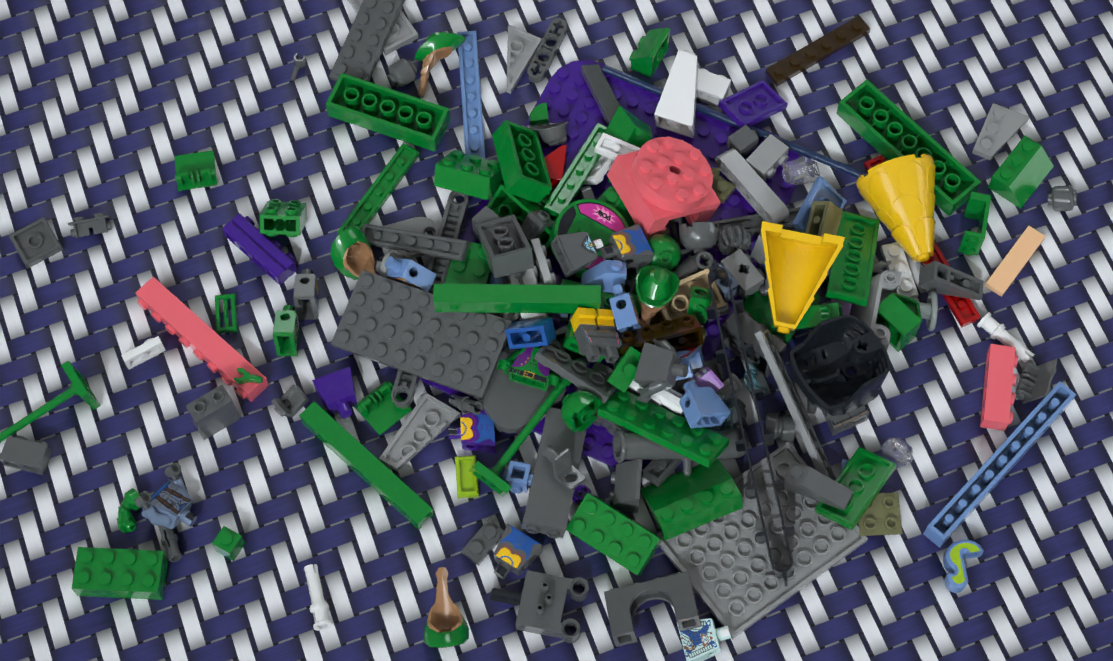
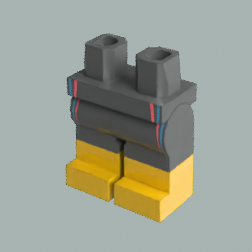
M578 307L570 321L577 344L580 347L578 349L580 355H586L588 362H596L601 356H605L607 363H615L619 358L618 349L622 343L615 328L612 310Z

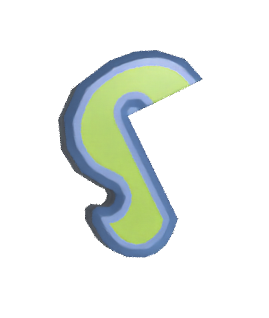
M960 540L954 542L944 553L943 565L949 572L944 582L947 589L953 593H959L964 590L969 582L964 559L981 557L984 552L981 545L975 541Z

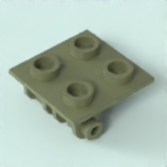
M898 493L877 494L858 521L860 536L903 534Z

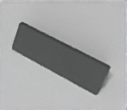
M599 64L582 65L581 74L608 125L619 103Z

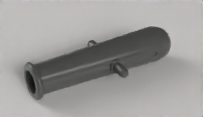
M707 428L730 439L729 446L717 459H737L746 454L745 451H736L735 441L743 439L740 428ZM617 430L614 433L613 455L618 463L624 460L635 459L683 461L684 475H691V461L693 460L634 432L623 433L621 430ZM744 431L747 448H749L748 435Z

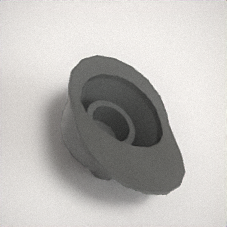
M570 121L540 123L525 127L536 130L543 143L554 146L567 141L566 124Z

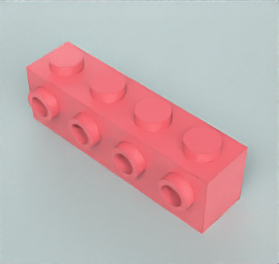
M990 344L987 350L980 427L1005 431L1008 424H1012L1013 412H1010V406L1014 404L1015 400L1012 386H1015L1017 375L1013 374L1014 367L1016 368L1018 363V355H1015L1016 347Z

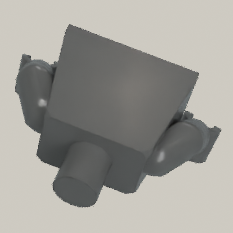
M653 339L654 345L644 343L634 381L643 387V389L638 388L637 390L640 393V396L636 399L637 401L648 403L653 394L665 390L666 387H673L677 376L686 377L688 374V366L680 364L681 358L676 354V349L666 340L658 341Z

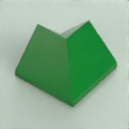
M620 105L617 107L604 132L639 148L652 137L651 127Z

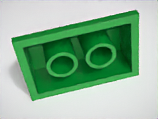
M1024 135L994 173L988 188L1021 209L1053 169L1054 165L1043 147Z

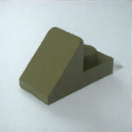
M711 167L713 174L712 189L720 202L724 204L734 192L736 186L719 176L720 168Z

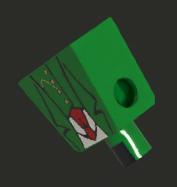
M285 305L283 310H278L275 314L272 335L277 356H298L300 325L297 311H295V307L292 305Z

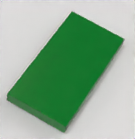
M858 447L835 479L836 482L854 492L845 511L819 502L815 507V513L853 530L896 469V463Z

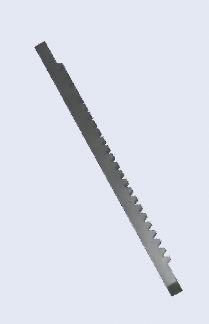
M455 191L449 194L437 236L459 239L469 206L468 195ZM456 196H463L465 198L462 203L454 202ZM431 256L428 270L437 275L429 293L433 294L434 284L445 283L451 262L450 259ZM398 370L391 392V398L396 407L406 408L411 405L420 377ZM404 392L408 397L405 401H398L396 399L397 395Z

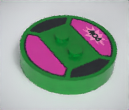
M582 199L570 203L555 219L550 231V243L558 235L587 232L591 241L599 238L603 243V247H606L611 234L629 226L625 218L611 205L595 199ZM598 251V258L596 259V261L587 268L574 274V276L581 278L582 273H584L585 271L591 269L592 267L603 262L604 260H613V258L603 259L601 251Z

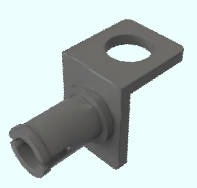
M551 445L544 448L542 456L553 464L554 478L566 488L572 491L586 480L585 475L572 465L571 451L568 448L562 453H559ZM569 474H575L578 477L574 482H568L565 478Z

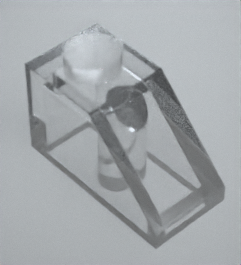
M801 157L782 164L784 169L782 170V176L791 185L814 183L817 177H821L817 162L807 157Z

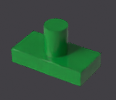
M629 346L606 381L625 393L635 378L641 353Z

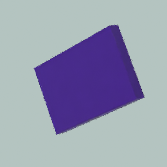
M764 80L722 99L718 103V107L740 128L745 125L751 127L783 111L788 105Z

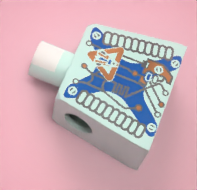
M709 618L700 619L701 627L681 632L679 630L686 661H704L721 653L719 641L731 638L728 625L715 628L713 620Z

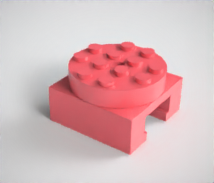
M669 136L651 139L638 151L618 155L607 173L609 180L635 224L640 225L646 238L656 233H664L667 229L665 226L668 221L684 216L689 226L692 225V222H707L721 203L712 189L713 174L711 167L701 151L683 140Z

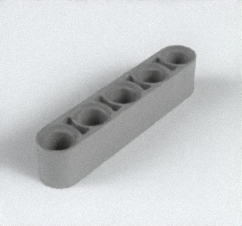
M731 148L715 157L716 165L720 168V171L736 186L735 188L765 222L778 224L790 216L786 205L736 149Z

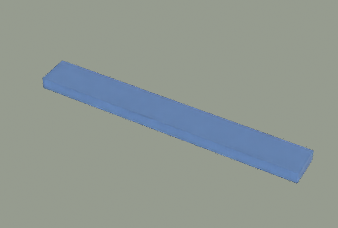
M476 31L457 32V34L466 38V41L458 48L465 154L479 155L485 159Z

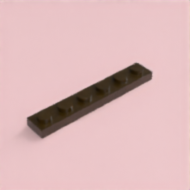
M857 16L766 69V74L777 87L869 34L870 27L860 16Z

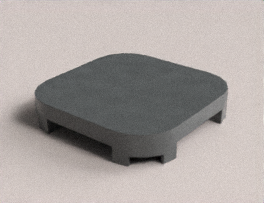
M506 342L500 359H506L522 348L509 349L508 342ZM495 369L484 399L472 397L475 401L483 404L484 412L492 420L495 428L500 433L503 431L518 435L556 386L549 385L546 392L510 381L509 370L508 374L504 375V370L499 369L496 371ZM566 387L552 404V408L556 407L558 409L562 405L566 394Z

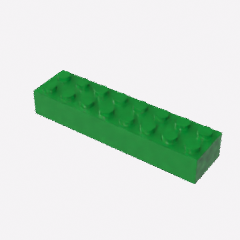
M867 79L839 102L836 114L883 155L885 159L891 160L915 154L916 158H921L920 155L922 154L930 155L933 158L935 165V204L948 216L968 201L971 192L977 193L981 181Z

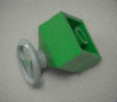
M930 291L927 303H918L907 296L891 293L879 304L876 324L886 326L889 329V344L897 352L902 350L916 337L922 319H926L928 331L935 329L938 314L936 292Z

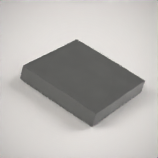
M45 217L8 235L27 269L63 250Z

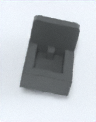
M535 210L530 211L520 227L526 238L531 242V239L539 238L544 229L552 226L554 222L550 219L547 212Z
M292 385L280 399L274 398L271 402L275 406V411L280 416L294 417L309 399L297 385Z

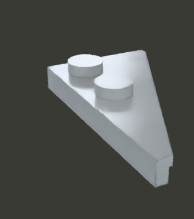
M511 25L508 26L507 93L509 94L513 92L542 41L541 38Z

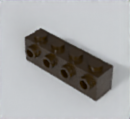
M695 314L673 320H665L654 325H646L640 329L625 331L619 334L622 345L618 349L620 358H622L629 346L642 353L644 343L654 345L653 339L668 341L676 351L704 344L702 326Z

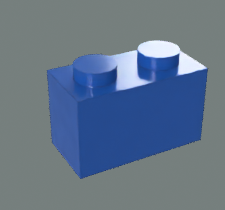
M552 317L514 321L505 329L509 349L547 346L556 338Z

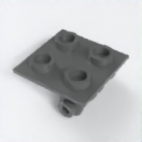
M1058 359L1036 366L1033 360H1027L1024 363L1022 374L1020 375L1021 379H1019L1015 391L1016 398L1022 400V405L1049 394L1051 390L1050 384L1056 373Z

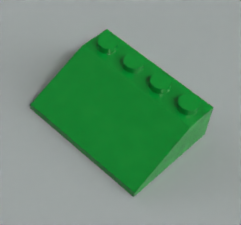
M716 459L709 468L701 464L692 467L690 476H685L683 472L668 477L659 487L652 484L640 489L665 541L743 508L741 493L719 459Z

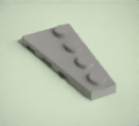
M425 392L382 453L379 461L395 471L400 470L461 416L460 412Z

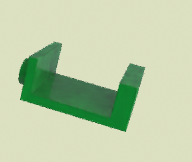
M971 192L963 217L979 220L977 232L965 230L958 252L968 256H978L986 235L991 195Z

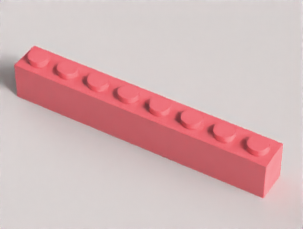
M152 277L135 292L139 306L143 310L148 309L151 311V316L158 323L162 321L166 325L165 329L171 335L176 334L184 347L192 348L194 350L193 354L200 361L204 359L208 363L207 367L213 373L218 372L226 385H233L236 388L235 392L242 399L247 398L252 402L269 386L266 377L157 279ZM237 368H243L250 374L262 377L263 382L237 384L234 378L243 377V374L238 373Z

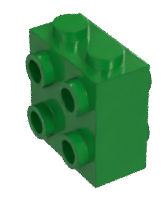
M272 199L267 201L260 213V234H266L267 236H277L280 234L287 237L301 235L307 222V203H301L299 200L281 202L279 199Z

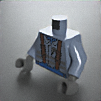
M173 463L165 469V475L172 477V480L168 479L154 494L150 495L149 492L143 491L135 499L136 506H143L142 516L149 519L153 525L174 529L180 522H183L191 527L197 519V516L190 512L193 499L188 494L181 477L177 475L181 472L179 463Z

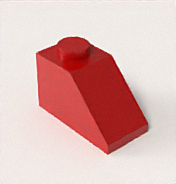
M567 145L560 146L544 157L552 188L555 189L564 176Z

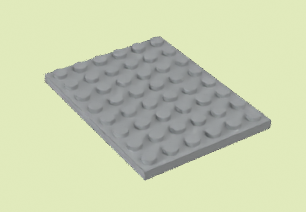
M788 442L769 454L775 480H783L791 461L808 466ZM765 457L752 466L773 564L776 569L781 571L789 568L790 561L767 458ZM749 469L734 479L741 493L742 509L666 541L661 532L657 534L663 538L660 548L679 572H689L693 590L721 626L728 625L732 640L868 540L866 536L859 535V527L857 525L853 530H850L815 513V507L819 501L787 490L784 483V490L778 491L785 527L794 526L795 535L788 537L793 559V571L787 577L788 586L785 587L783 579L776 577L772 572L766 542L757 543L756 534L763 532L756 497L746 496L745 487L753 485Z

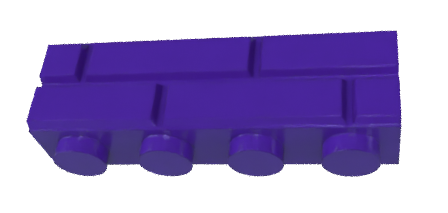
M238 213L232 221H229L222 230L225 237L276 283L282 285L288 277L296 272V259L290 253L285 254L277 241L274 240L272 242L268 239L269 236L260 234V229L258 230L254 226L255 223L250 217H244Z

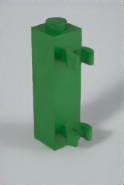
M836 302L810 306L794 331L815 328L819 322L842 316V303ZM766 312L763 324L772 334L780 333L777 332V328L773 325L771 312Z

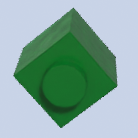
M223 526L212 542V545L216 552L234 561L244 547L245 542L241 535Z

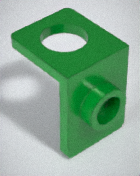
M690 286V301L686 315L695 314L699 323L705 324L707 319L706 307H709L711 304L710 289ZM696 292H702L705 295H699Z

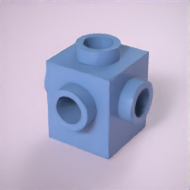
M510 461L509 468H505L503 481H506L511 486V492L517 494L527 493L533 476L531 465L521 461Z

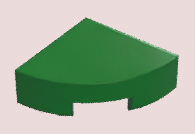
M546 102L537 105L531 111L529 125L549 123Z

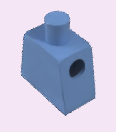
M693 380L684 384L683 388L686 393L680 399L679 404L690 428L721 426L731 411L713 388L698 387Z

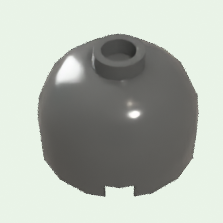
M692 222L691 227H686V223L679 225L680 241L686 249L693 250L694 254L712 249L719 239V224L715 225L713 222Z

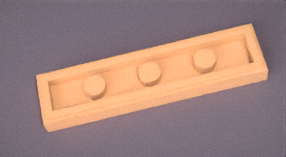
M1028 226L988 279L985 287L1002 297L1046 236Z

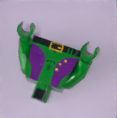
M542 346L522 348L506 359L498 361L496 371L502 369L504 370V375H507L509 370L510 381L546 392L549 385L556 386L555 389L559 387L560 376L534 359Z

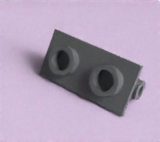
M104 213L93 214L91 219H85V217L73 218V222L68 223V225L74 228L70 229L71 236L76 238L90 236L89 228L92 227L94 235L107 233L108 230H112L111 222H107L106 219H111V217L105 216Z

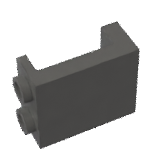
M223 385L216 387L186 405L194 420L193 423L203 440L240 419L233 400Z

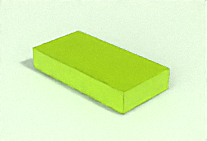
M476 455L455 457L458 499L479 497L478 478L469 472L476 463Z

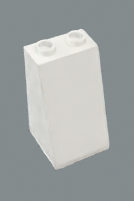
M678 50L654 114L657 127L690 138L694 137L698 79L697 56L692 51Z

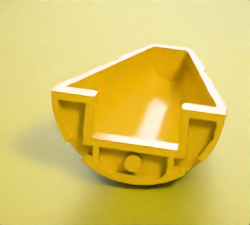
M915 154L888 160L867 170L868 175L865 177L861 175L856 181L861 196L875 211L877 217L891 232L894 240L913 262H925L934 255L936 224L934 219L935 165L933 158L926 154L920 155L921 158H916Z
M762 221L761 237L765 255L764 263L769 285L767 292L773 325L777 328V332L789 334L790 331L796 329L815 299L814 295L842 249L845 237L826 233L821 237L782 229L783 225Z

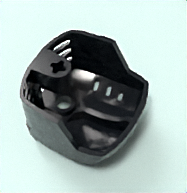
M842 315L819 322L805 340L797 345L789 355L792 375L801 391L813 405L832 416L844 415L874 400L878 396L890 370L889 355L884 345L866 323L852 315ZM852 322L861 327L863 330L852 324ZM848 328L853 329L854 331H856L857 333H859L861 336H859L858 334H856L855 332H853L852 330H850V329H848ZM850 369L855 375H849L845 370Z

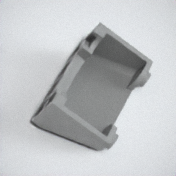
M886 270L872 277L866 307L852 304L849 314L866 323L874 331L886 351L889 346L890 331L886 326L876 324L879 304L891 293H896L897 287L900 284L902 272L895 270ZM852 322V324L863 330L861 327ZM848 328V329L852 330L853 332H855L856 334H858L859 336H861L859 333H857V332L854 331L853 329Z

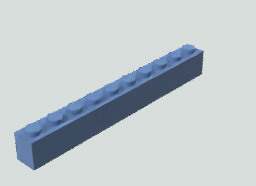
M1059 382L931 521L923 534L940 548L1067 409L1077 394L1062 382Z

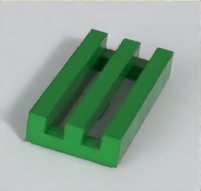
M235 293L215 295L216 332L218 335H222V333L230 334V332L238 333ZM228 299H231V327H229ZM220 300H223L225 327H221Z

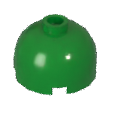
M664 233L653 234V236L647 239L654 254L650 265L673 271L681 260V250L678 243L671 236Z
M583 390L566 395L562 401L561 418L572 432L576 433V430L583 432L597 419L594 415L603 403L601 399L591 392Z

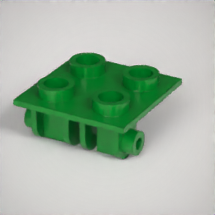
M213 150L174 156L175 180L178 191L217 185Z
M386 381L354 406L379 435H382L412 411L409 406L398 408L393 404L391 398L393 385ZM397 395L396 399L398 401H404L399 395Z

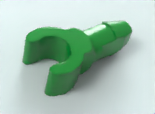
M237 368L238 373L243 374L242 378H234L237 384L263 382L262 377L250 374L243 368Z

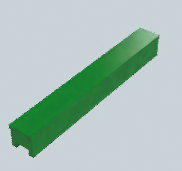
M434 284L433 303L435 312L574 314L578 307L600 309L601 285Z
M313 402L299 415L302 424L418 530L429 517L433 516V509L317 403Z

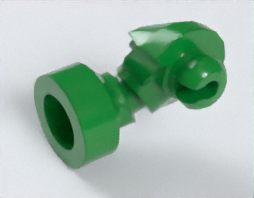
M134 488L124 493L121 507L118 506L117 524L123 533L132 532L137 526L135 518L130 512L131 509L137 511L141 508L135 504V499L139 497V493Z

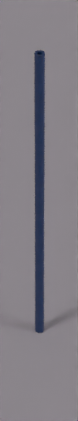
M604 65L602 72L659 96L662 95L663 88L610 66ZM696 102V111L740 129L728 115ZM754 126L749 127L756 131L758 137L766 139L771 134ZM772 134L787 145L791 151L856 178H859L861 175H864V177L868 175V173Z

